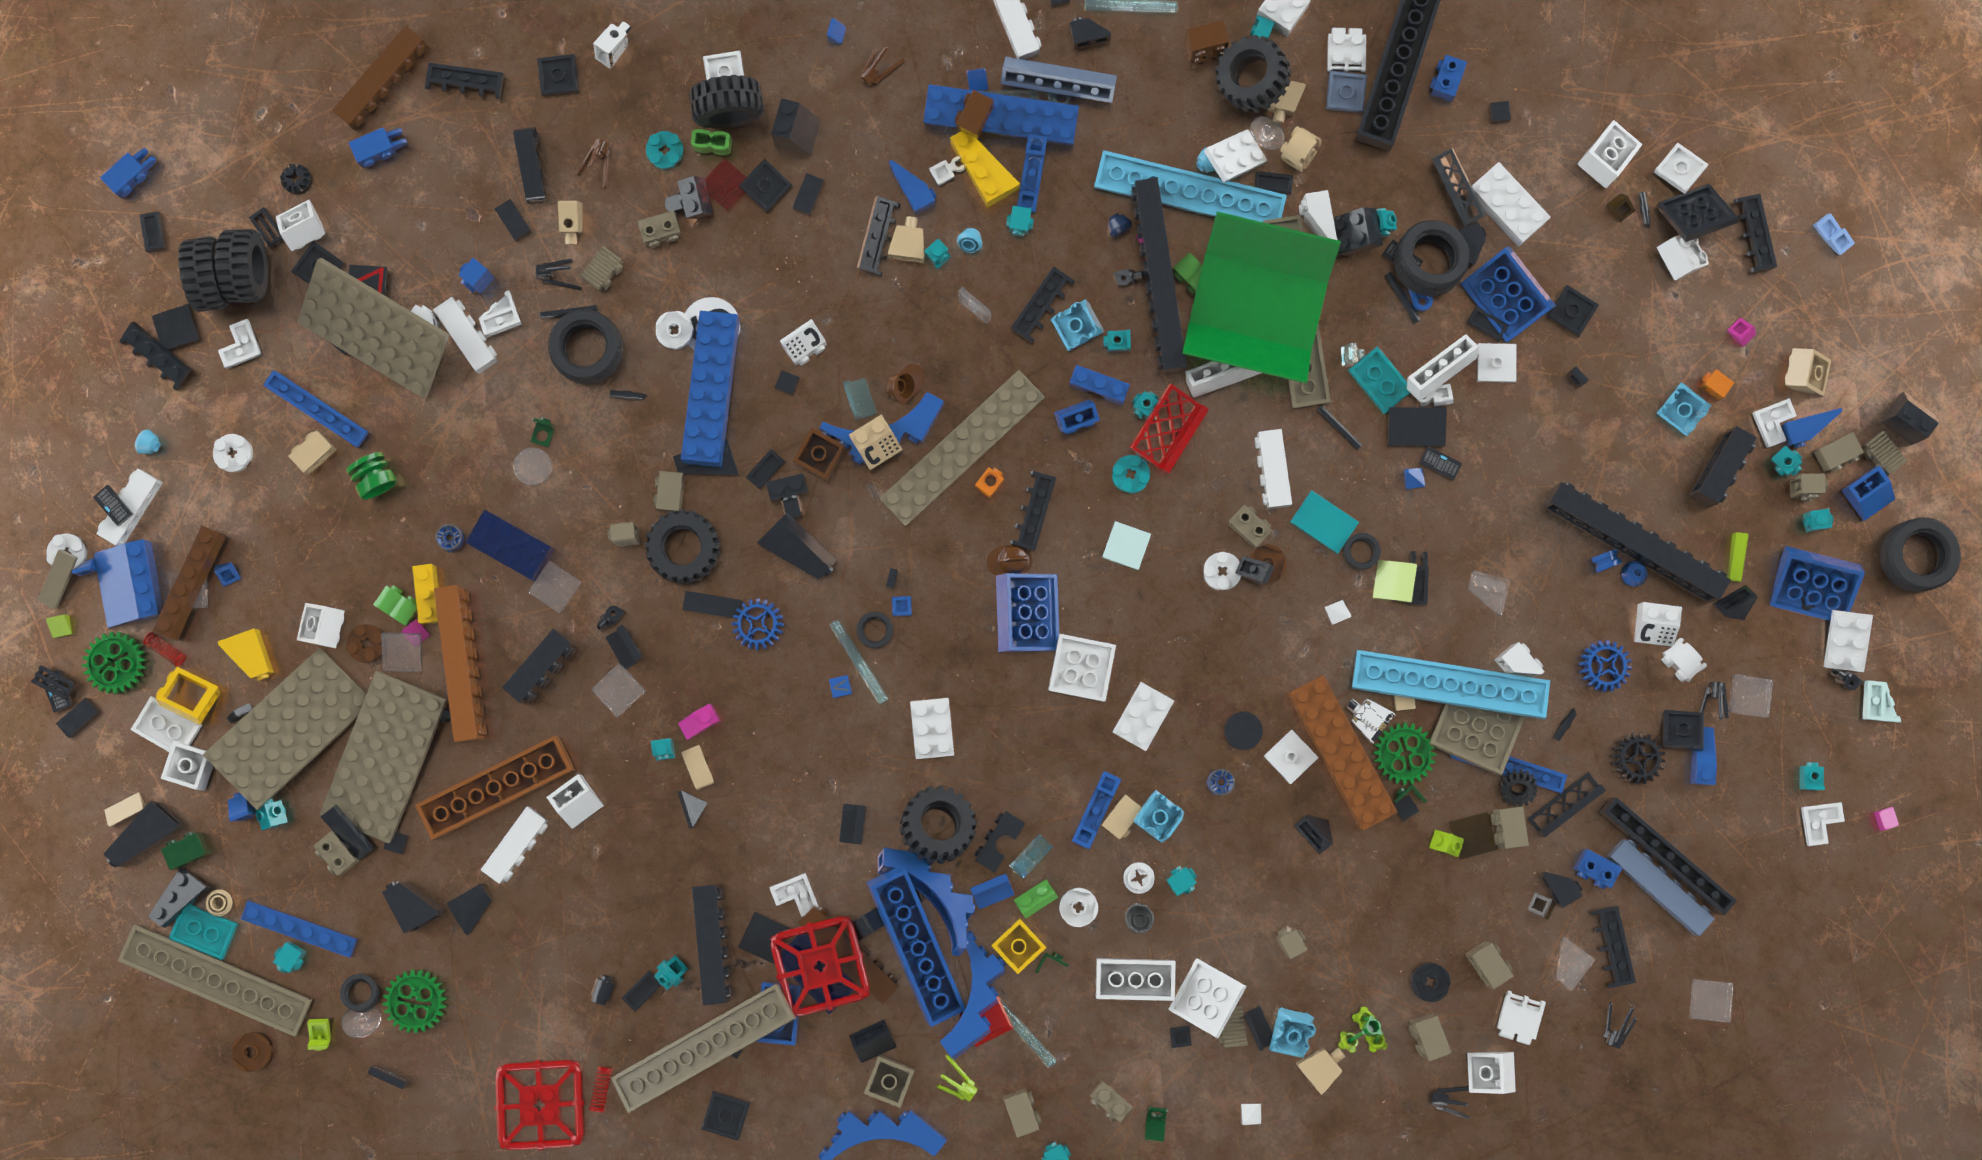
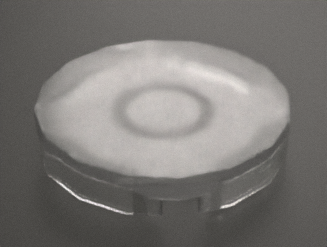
M527 448L516 456L513 470L516 477L522 483L529 486H537L550 477L552 462L543 450Z

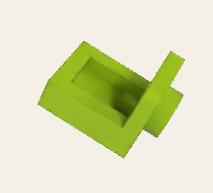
M1435 830L1429 848L1459 857L1464 839L1450 833Z
M309 1019L307 1023L310 1039L307 1045L308 1050L321 1051L327 1049L331 1041L329 1019Z

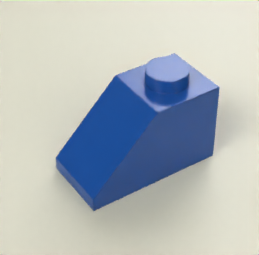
M240 792L233 794L234 798L228 800L230 821L242 822L256 816L255 808Z

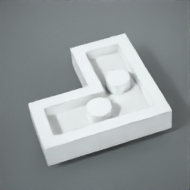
M248 319L229 326L235 344L218 350L226 369L262 355Z
M1790 398L1752 413L1766 448L1787 441L1780 423L1797 416Z
M1842 802L1801 807L1807 846L1828 844L1826 824L1845 822Z
M806 873L769 887L776 906L795 899L801 917L813 905L818 907Z

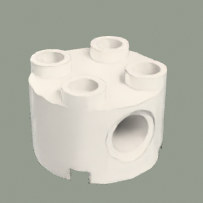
M1679 638L1670 649L1662 653L1664 657L1661 660L1668 668L1672 666L1675 669V676L1681 682L1685 680L1689 682L1696 673L1705 669L1707 665L1704 662L1701 664L1703 659L1688 642L1683 644L1684 639Z

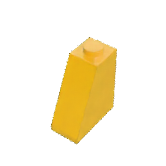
M251 629L218 641V645L251 679L263 681L268 679L270 674L274 673L260 630Z

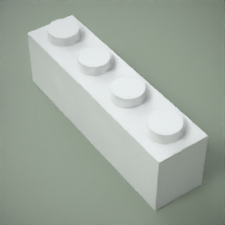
M993 0L1016 58L1026 60L1039 55L1040 47H1042L1038 36L1035 37L1033 34V30H1035L1031 19L1028 20L1026 17L1028 12L1024 2L1021 3L1020 0Z
M451 297L433 310L471 366L478 374H481L498 362L495 358L497 353L491 345L489 347L484 341L487 339L481 330L477 332L474 328L476 323L470 315L466 316L463 312L466 308L460 300L456 301Z
M1465 334L1410 375L1407 379V390L1418 401H1421L1476 360L1479 346Z
M1213 361L1186 371V383L1193 398L1261 373Z
M1282 429L1258 432L1254 441L1255 448L1259 449L1260 456H1257L1258 467L1262 468L1260 484L1265 489V494H1262L1263 504L1267 505V510L1290 507L1292 499Z
M137 468L130 475L127 486L122 488L118 495L134 514L120 526H117L107 516L99 524L96 534L116 546L124 544L163 482Z
M527 806L481 868V871L499 884L504 881L507 883L514 874L511 871L515 866H520L525 859L523 855L527 849L530 851L537 842L535 841L538 834L542 835L548 827L546 823L549 820L532 807Z

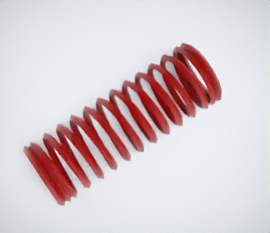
M149 632L145 636L143 644L153 651L155 650L156 653L166 658L174 666L179 667L185 661V654L177 651L169 643L166 644V641L161 639V637L158 638V635L155 636L154 632Z
M597 1067V1070L601 1072L596 1073L604 1074L607 1076L596 1075V1077L605 1078L608 1080L595 1079L597 1081H603L606 1083H594L604 1085L607 1087L594 1086L595 1088H602L605 1090L593 1089V1091L603 1092L605 1094L593 1092L592 1094L594 1095H600L604 1097H591L602 1099L604 1101L591 1099V1101L593 1102H599L602 1104H590L600 1106L603 1108L590 1106L589 1110L593 1112L603 1113L605 1108L604 1105H606L604 1102H606L605 1099L607 1098L605 1095H607L608 1089L606 1088H609L608 1085L610 1083L608 1081H610L609 1078L611 1077L609 1074H612V1069L605 1067Z

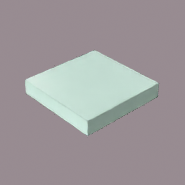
M1115 521L1102 558L1139 570L1151 534Z

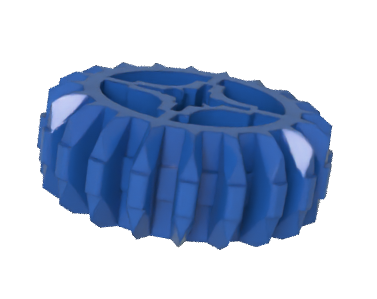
M759 598L756 599V604L750 599V606L747 607L745 603H742L745 609L742 611L740 608H737L736 610L740 615H733V618L738 620V622H732V626H738L737 629L733 630V633H740L736 640L743 638L741 642L743 646L749 642L748 649H752L753 644H755L756 650L760 649V644H762L763 649H767V642L771 646L774 645L771 641L772 638L776 641L779 640L775 635L776 632L779 634L783 633L782 630L778 629V627L784 626V623L778 622V620L783 619V616H776L780 610L777 608L772 611L774 604L771 603L767 607L768 601L766 599L762 604H760ZM754 609L764 610V612L757 617H753L748 614L750 611ZM769 614H771L773 619L772 631L765 625ZM744 618L750 622V628L746 635L742 626ZM750 619H753L754 621L756 620L757 622L762 620L761 624L762 627L765 628V630L759 627L754 629V622H752ZM757 632H764L768 635L760 640L751 639Z
M1601 640L1597 641V646L1592 643L1590 644L1591 649L1586 648L1584 650L1587 655L1580 656L1585 662H1579V666H1584V669L1579 672L1586 673V676L1582 679L1584 681L1590 680L1587 684L1588 686H1592L1595 683L1594 690H1598L1600 686L1602 692H1606L1607 688L1610 692L1614 691V686L1620 689V683H1627L1624 677L1629 678L1631 676L1626 672V670H1632L1631 666H1627L1631 659H1625V656L1629 653L1621 652L1624 648L1623 646H1619L1616 649L1617 642H1613L1610 646L1609 640H1605L1604 645ZM1604 650L1612 654L1605 659L1596 653ZM1592 659L1597 667L1594 673L1591 667ZM1617 659L1619 661V673L1614 665ZM1608 662L1609 666L1607 667L1609 669L1603 670L1602 666L1604 665L1602 663ZM1604 674H1608L1609 676H1613L1615 679L1610 682H1605L1600 680L1599 678Z

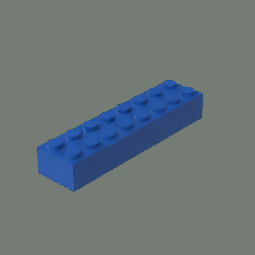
M929 84L924 124L957 129L955 117L959 110L963 111L965 107L964 99L967 93L971 94L973 90ZM977 91L993 99L995 103L981 133L1028 139V134L1047 136V142L1073 146L1079 106Z
M711 311L699 312L681 460L684 464L722 468L740 325L738 314Z
M899 866L867 881L866 884L928 1025L933 1027L965 1011L964 1003L907 870L903 866Z

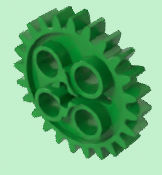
M110 632L108 636L103 633L102 639L95 637L96 644L89 643L92 647L91 650H84L88 653V656L82 657V659L87 660V663L82 664V667L87 668L83 674L90 675L87 681H94L92 687L96 688L99 686L98 691L103 692L106 689L108 694H111L112 690L114 694H119L120 690L127 692L126 686L133 689L132 682L140 683L137 677L144 676L140 670L146 669L142 662L147 661V659L141 658L145 651H139L142 645L135 644L137 639H130L129 634L123 636L122 632L117 634ZM116 645L120 646V651L118 654L114 653V648ZM100 656H103L104 662L102 665L98 664V659ZM129 660L131 666L128 670H126L125 662ZM113 671L115 677L110 681L109 674Z
M1407 722L1403 723L1402 728L1399 723L1395 724V729L1392 726H1388L1389 733L1383 730L1382 734L1384 737L1377 738L1380 744H1374L1378 751L1373 752V754L1378 755V758L1373 761L1380 763L1376 769L1383 768L1381 775L1388 774V781L1395 778V784H1398L1401 780L1402 785H1406L1407 780L1410 784H1414V778L1420 782V775L1427 777L1428 775L1425 771L1433 770L1429 764L1436 763L1431 757L1437 755L1431 752L1435 747L1429 745L1431 738L1426 739L1428 732L1421 733L1422 727H1418L1415 730L1414 723L1408 728ZM1400 737L1403 739V747L1399 740ZM1409 737H1413L1416 740V745L1413 748L1407 744ZM1391 741L1397 744L1395 752L1390 751L1388 748ZM1403 748L1405 751L1409 752V755L1406 756V759L1404 756L1400 755V753L1403 752ZM1415 755L1421 759L1419 766H1414L1412 763V758ZM1395 760H1399L1402 763V768L1399 771L1393 767ZM1406 760L1408 762V765L1410 766L1409 771L1406 768Z
M413 969L410 975L407 971H404L403 977L396 975L397 981H390L393 987L385 988L389 994L383 995V997L388 999V1002H384L382 1005L388 1006L384 1013H390L387 1020H395L392 1025L393 1027L400 1024V1031L406 1027L407 1033H411L412 1029H414L416 1034L419 1033L420 1028L423 1032L427 1031V1026L433 1028L434 1024L432 1021L440 1022L437 1016L444 1015L441 1009L447 1006L442 1004V1001L447 1000V997H442L446 989H439L443 983H435L437 976L430 979L431 973L427 972L423 975V970H419L416 975V971ZM405 985L411 987L409 995H406L403 991ZM424 988L430 990V997L428 999L422 995ZM398 997L406 999L415 998L417 1001L431 1002L432 1005L428 1006L421 1003L414 1005V1002L400 1001ZM401 1004L407 1006V1013L405 1015L399 1010ZM421 1007L427 1012L425 1018L419 1016V1009Z

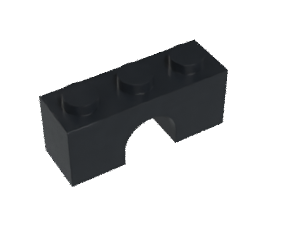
M1007 811L1004 814L1000 812L995 820V823H997L994 831L989 830L984 838L987 840L984 847L979 846L974 854L977 857L976 862L994 873L1005 857L996 849L997 839L1007 835L1016 840L1026 824Z

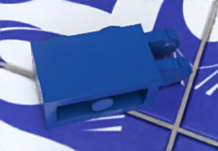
M382 127L348 143L357 163L361 167H370L380 159L386 160L392 157V154L396 153L397 149L407 145V140L403 138L392 143L391 139L400 136L403 132L402 129L397 128L387 132Z
M146 148L141 149L134 156L127 152L100 179L117 196L122 198L129 195L135 185L146 179V175L149 174L147 170L155 164L156 158L154 156L149 157L140 164L139 162L148 155Z

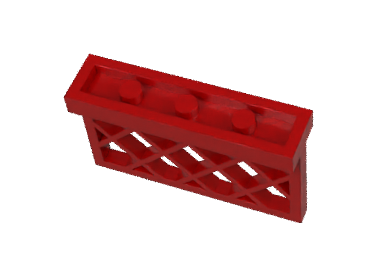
M1169 383L1129 448L1156 466L1161 472L1170 473L1209 409ZM1173 390L1177 393L1178 401L1169 403L1168 396ZM1189 402L1194 406L1189 413H1184L1182 403ZM1178 404L1180 415L1172 416L1170 406ZM1166 407L1168 417L1159 419L1158 411L1160 408ZM1181 417V427L1174 429L1172 419ZM1168 420L1170 431L1162 432L1160 422ZM1156 423L1158 433L1149 435L1148 427L1150 424ZM1171 433V443L1164 445L1162 435ZM1158 436L1160 447L1152 448L1150 438ZM1146 439L1148 449L1141 451L1137 448L1140 440ZM1161 449L1162 457L1157 462L1153 459L1152 451Z

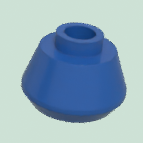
M1630 561L1624 565L1621 575L1627 585L1638 587L1646 582L1648 571L1643 563Z

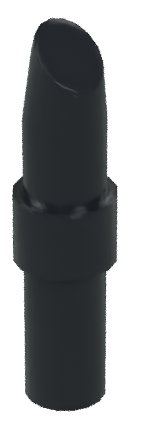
M1646 192L1638 193L1640 214H1642L1644 226L1650 228V209L1647 203Z
M610 390L611 398L644 400L647 397L646 394L638 392Z
M1575 708L1561 722L1559 729L1553 736L1555 740L1560 741L1572 725L1571 723L1577 715Z

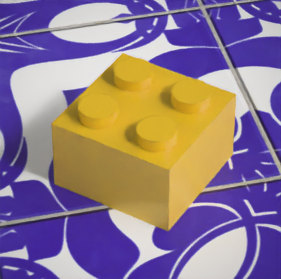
M1020 918L991 944L1017 974L1046 949V946Z

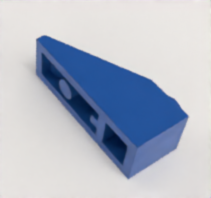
M893 160L889 161V167L915 215L936 205L935 198L937 196L933 188L929 189L922 180Z
M1842 408L1780 425L1787 440L1785 441L1786 446H1794V449L1806 446L1805 442L1815 437L1842 412Z
M1704 727L1703 751L1692 750L1690 784L1716 785L1717 762L1714 728Z

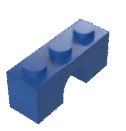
M1078 365L1075 366L1069 383V387L1086 393L1093 392L1099 394L1105 400L1122 406L1130 386L1128 383Z

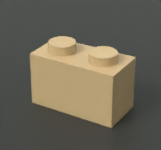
M317 430L309 433L305 437L306 440L301 445H296L288 456L307 475L312 473L337 450Z
M1124 795L1101 826L1119 840L1122 837L1125 839L1132 831L1129 827L1142 807L1127 795Z

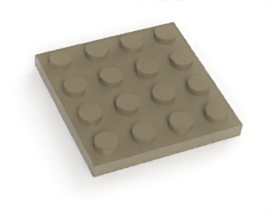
M1445 704L1429 745L1501 776L1525 716Z

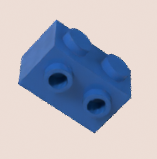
M1445 55L1443 60L1439 59L1436 70L1439 72L1437 77L1433 76L1430 88L1433 89L1430 95L1452 102L1467 62L1449 55Z
M472 258L469 263H465L460 268V273L458 274L462 278L460 282L472 293L476 291L479 294L495 278L475 258Z
M1086 400L1054 412L1059 430L1066 434L1073 433L1083 426H1092L1095 424L1094 422L1100 421L1095 403L1091 400Z
M1583 849L1573 870L1578 872L1577 876L1584 880L1590 878L1595 881V886L1604 890L1605 888L1613 887L1622 867L1589 849Z

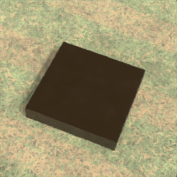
M1488 812L1449 822L1453 835L1464 839L1459 854L1460 859L1498 850L1497 845H1495L1494 832Z

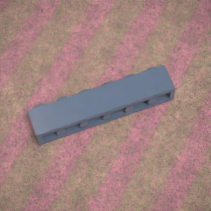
M1005 57L1001 84L1112 103L1117 75Z
M1621 839L1606 857L1611 862L1622 867V871L1693 935L1700 936L1715 919L1710 915L1712 912L1706 906H1700L1696 902L1697 898L1690 892L1685 893L1681 889L1682 885L1677 880H1671L1667 877V871L1661 866L1656 867L1652 863L1653 859L1648 854L1639 852L1637 850L1638 846L1632 840Z

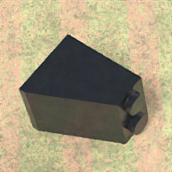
M781 98L771 132L775 147L811 156L821 119L802 104Z
M1903 392L1881 423L1913 445L1929 438L1939 424V421L1935 414Z
M394 881L385 886L387 889L382 892L403 933L414 932L447 913L443 907L409 882Z

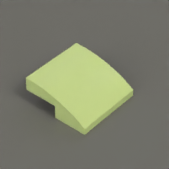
M1378 560L1373 598L1411 603L1417 564Z

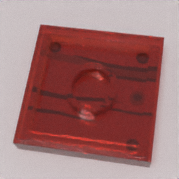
M724 158L705 178L708 194L725 210L729 211L745 193L738 186L747 177Z

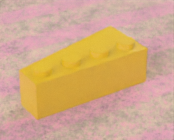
M963 131L950 137L951 146L957 156L960 157L962 165L965 166L966 172L987 208L1020 190V183L976 138Z

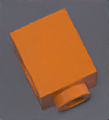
M1715 369L1711 373L1708 371L1701 380L1703 384L1700 388L1719 401L1725 397L1735 382Z
M988 467L975 484V488L991 499L1004 482L1003 473L995 467L993 470ZM988 477H993L996 479V483L993 486H988L985 480Z

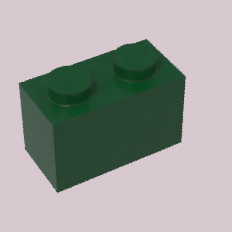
M192 831L183 835L184 839L177 841V839L166 843V847L162 848L161 852L169 870L180 869V867H184L211 854L203 833Z

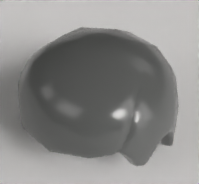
M1135 903L1127 909L1125 924L1128 929L1134 933L1142 934L1152 928L1154 914L1147 905Z

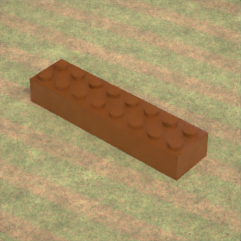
M458 585L434 588L454 742L468 743L485 740L484 735H487L486 725L482 722L484 707L480 705L479 697H482L481 687L477 684L479 669L475 667L474 659H477V652L472 646L474 631L470 629L469 621H472V614L467 608L469 593L465 591V588Z
M1322 675L1287 693L1359 829L1365 830L1397 813L1393 802L1325 676Z
M555 735L416 804L415 807L431 840H437L576 770L560 737Z

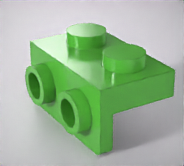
M1045 879L1014 899V902L1026 919L1057 899L1058 896Z

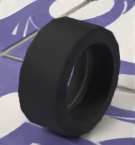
M1368 533L1353 535L1346 541L1343 547L1345 561L1356 570L1371 568L1377 563L1381 555L1379 542ZM1359 540L1369 542L1373 548L1371 559L1364 563L1355 561L1351 555L1352 545Z
M869 612L859 620L857 635L865 646L872 649L881 648L891 641L893 625L885 614ZM871 619H879L886 626V634L879 641H871L865 637L864 626Z
M364 974L350 976L344 981L340 989V999L343 1005L351 1011L358 1013L367 1012L377 1004L380 996V990L376 981ZM357 982H364L371 988L370 998L364 1004L357 1005L352 1003L349 999L350 988Z

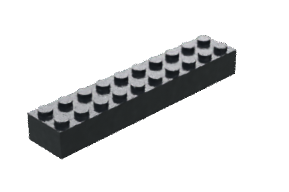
M1441 0L1399 1L1354 140L1391 151Z
M1158 177L1136 180L1134 186L1131 187L1132 202L1136 201L1134 217L1135 220H1139L1136 228L1138 239H1142V243L1139 246L1140 256L1145 258L1142 268L1143 275L1148 278L1145 284L1146 294L1151 297V300L1148 302L1149 313H1153L1154 316L1151 321L1152 332H1156L1157 336L1154 340L1155 351H1159L1160 355L1157 359L1158 370H1162V374L1185 371L1187 363L1185 354H1182L1184 343Z
M1561 482L1553 487L1542 507L1635 561L1643 563L1647 568L1706 602L1712 603L1721 599L1731 579L1727 578L1726 573L1721 570H1713L1710 568L1709 563L1694 559L1693 554L1677 549L1676 544L1671 541H1663L1657 533L1644 530L1643 526L1636 521L1630 522L1625 519L1626 516L1621 512L1611 511L1608 509L1609 506L1607 504L1592 500L1591 495L1583 491L1580 493L1575 490L1574 485L1568 482Z

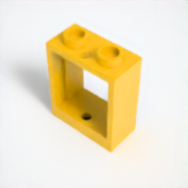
M176 667L174 672L171 671L164 687L158 690L156 700L159 706L200 725L219 697L220 691L218 686ZM180 677L206 689V692L193 711L167 699Z

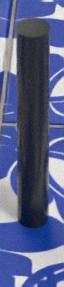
M1391 272L1387 273L1385 278L1414 324L1421 320L1395 277Z
M597 305L545 311L540 312L541 320L558 318L571 313V311L580 309L598 312Z
M1323 405L1317 409L1357 450L1363 445Z

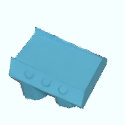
M1086 299L1080 303H1074L1069 309L1059 312L1051 318L1068 351L1104 332L1103 327L1091 308V304Z
M1681 382L1657 414L1688 436L1702 417L1708 413L1712 405Z
M1155 790L1138 812L1133 822L1163 843L1172 835L1182 821L1184 811Z
M1281 1007L1278 1011L1269 1050L1304 1058L1309 1049L1308 1040L1316 1032V1028L1313 1025L1314 1017L1308 1013H1301Z

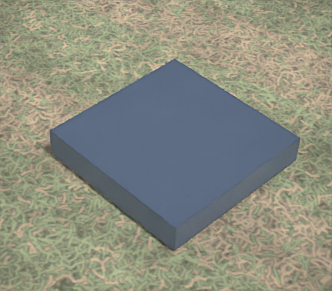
M1330 71L1325 109L1363 113L1367 75Z

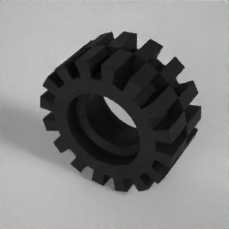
M1514 769L1513 774L1510 771L1507 772V776L1504 775L1503 781H1501L1503 799H1506L1508 804L1512 802V806H1516V803H1519V807H1522V803L1525 806L1529 805V801L1532 803L1537 796V782L1534 779V775H1529L1527 770L1523 773V769H1519V772H1516V769ZM1516 783H1522L1526 785L1527 789L1524 792L1518 793L1514 792L1511 787Z

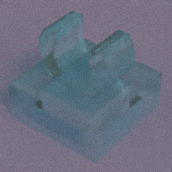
M1349 343L1341 347L1342 366H1350L1357 363L1360 358L1365 357L1364 350H1357V343Z

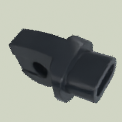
M1127 269L1114 273L1116 282L1121 286H1128L1131 283L1137 284V280L1145 279L1143 271L1135 272V270Z
M610 606L606 613L600 616L601 620L596 624V627L601 632L606 627L610 628L624 616L625 611L617 606Z
M1839 669L1831 671L1835 681L1838 684H1842L1845 689L1856 690L1863 682L1853 673Z

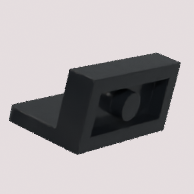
M621 625L616 628L617 631L606 636V640L622 668L626 670L642 661L644 657L626 626Z
M843 805L840 842L862 845L867 806Z
M1258 1006L1243 1014L1257 1049L1262 1051L1264 1050L1263 1048L1270 1045L1273 1033L1261 1006Z
M885 1019L849 1035L853 1049L861 1063L896 1048V1043L890 1034Z

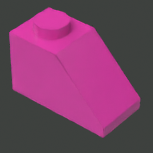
M708 704L679 722L678 725L686 739L689 740L721 722L712 704Z

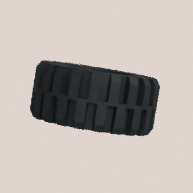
M1251 35L1250 38L1244 36L1240 38L1241 41L1237 42L1235 40L1231 43L1232 46L1229 49L1226 47L1223 51L1225 54L1218 59L1220 65L1216 66L1215 73L1217 76L1215 79L1219 85L1220 92L1235 108L1243 109L1244 112H1251V110L1260 112L1261 108L1267 110L1271 108L1270 105L1272 103L1277 104L1280 101L1278 98L1281 95L1284 96L1287 92L1285 88L1289 87L1291 82L1288 77L1292 76L1291 69L1289 68L1290 63L1274 41L1264 36L1260 38L1257 35ZM1255 61H1266L1268 63L1266 75L1258 84L1251 87L1239 86L1240 75L1247 65Z
M723 75L721 77H712L696 83L689 91L692 120L700 127L726 129L728 127L743 126L758 120L764 112L761 85L750 76Z
M254 229L223 231L217 238L215 246L216 279L218 280V287L221 290L222 296L231 303L260 301L266 295L265 291H267L269 280L267 251L260 233Z
M212 236L184 240L178 250V266L182 288L189 306L197 312L224 309L230 303L224 299L218 287L215 270L217 238Z
M679 509L676 512L672 510L667 515L658 517L659 520L651 525V531L647 532V542H645L646 557L652 569L664 579L675 584H692L694 581L702 580V577L705 575L708 576L711 573V569L718 563L717 558L720 557L719 546H721L717 531L712 524L702 515L691 510L686 511L685 509ZM680 529L694 532L701 544L700 553L697 558L686 565L673 563L665 552V544L668 537Z
M932 786L927 787L925 791L917 792L903 811V815L900 818V835L904 836L902 841L904 845H909L908 851L911 854L914 852L918 854L917 858L921 861L923 858H926L927 863L931 864L934 861H937L938 864H944L946 860L951 862L957 856L964 853L975 836L977 821L974 820L976 816L975 811L969 808L972 804L969 800L964 801L962 799L964 797L962 793L955 794V789L949 787L948 790H944V786H937L936 789ZM933 809L947 813L955 825L954 835L950 839L943 841L931 838L922 828V815L926 811Z

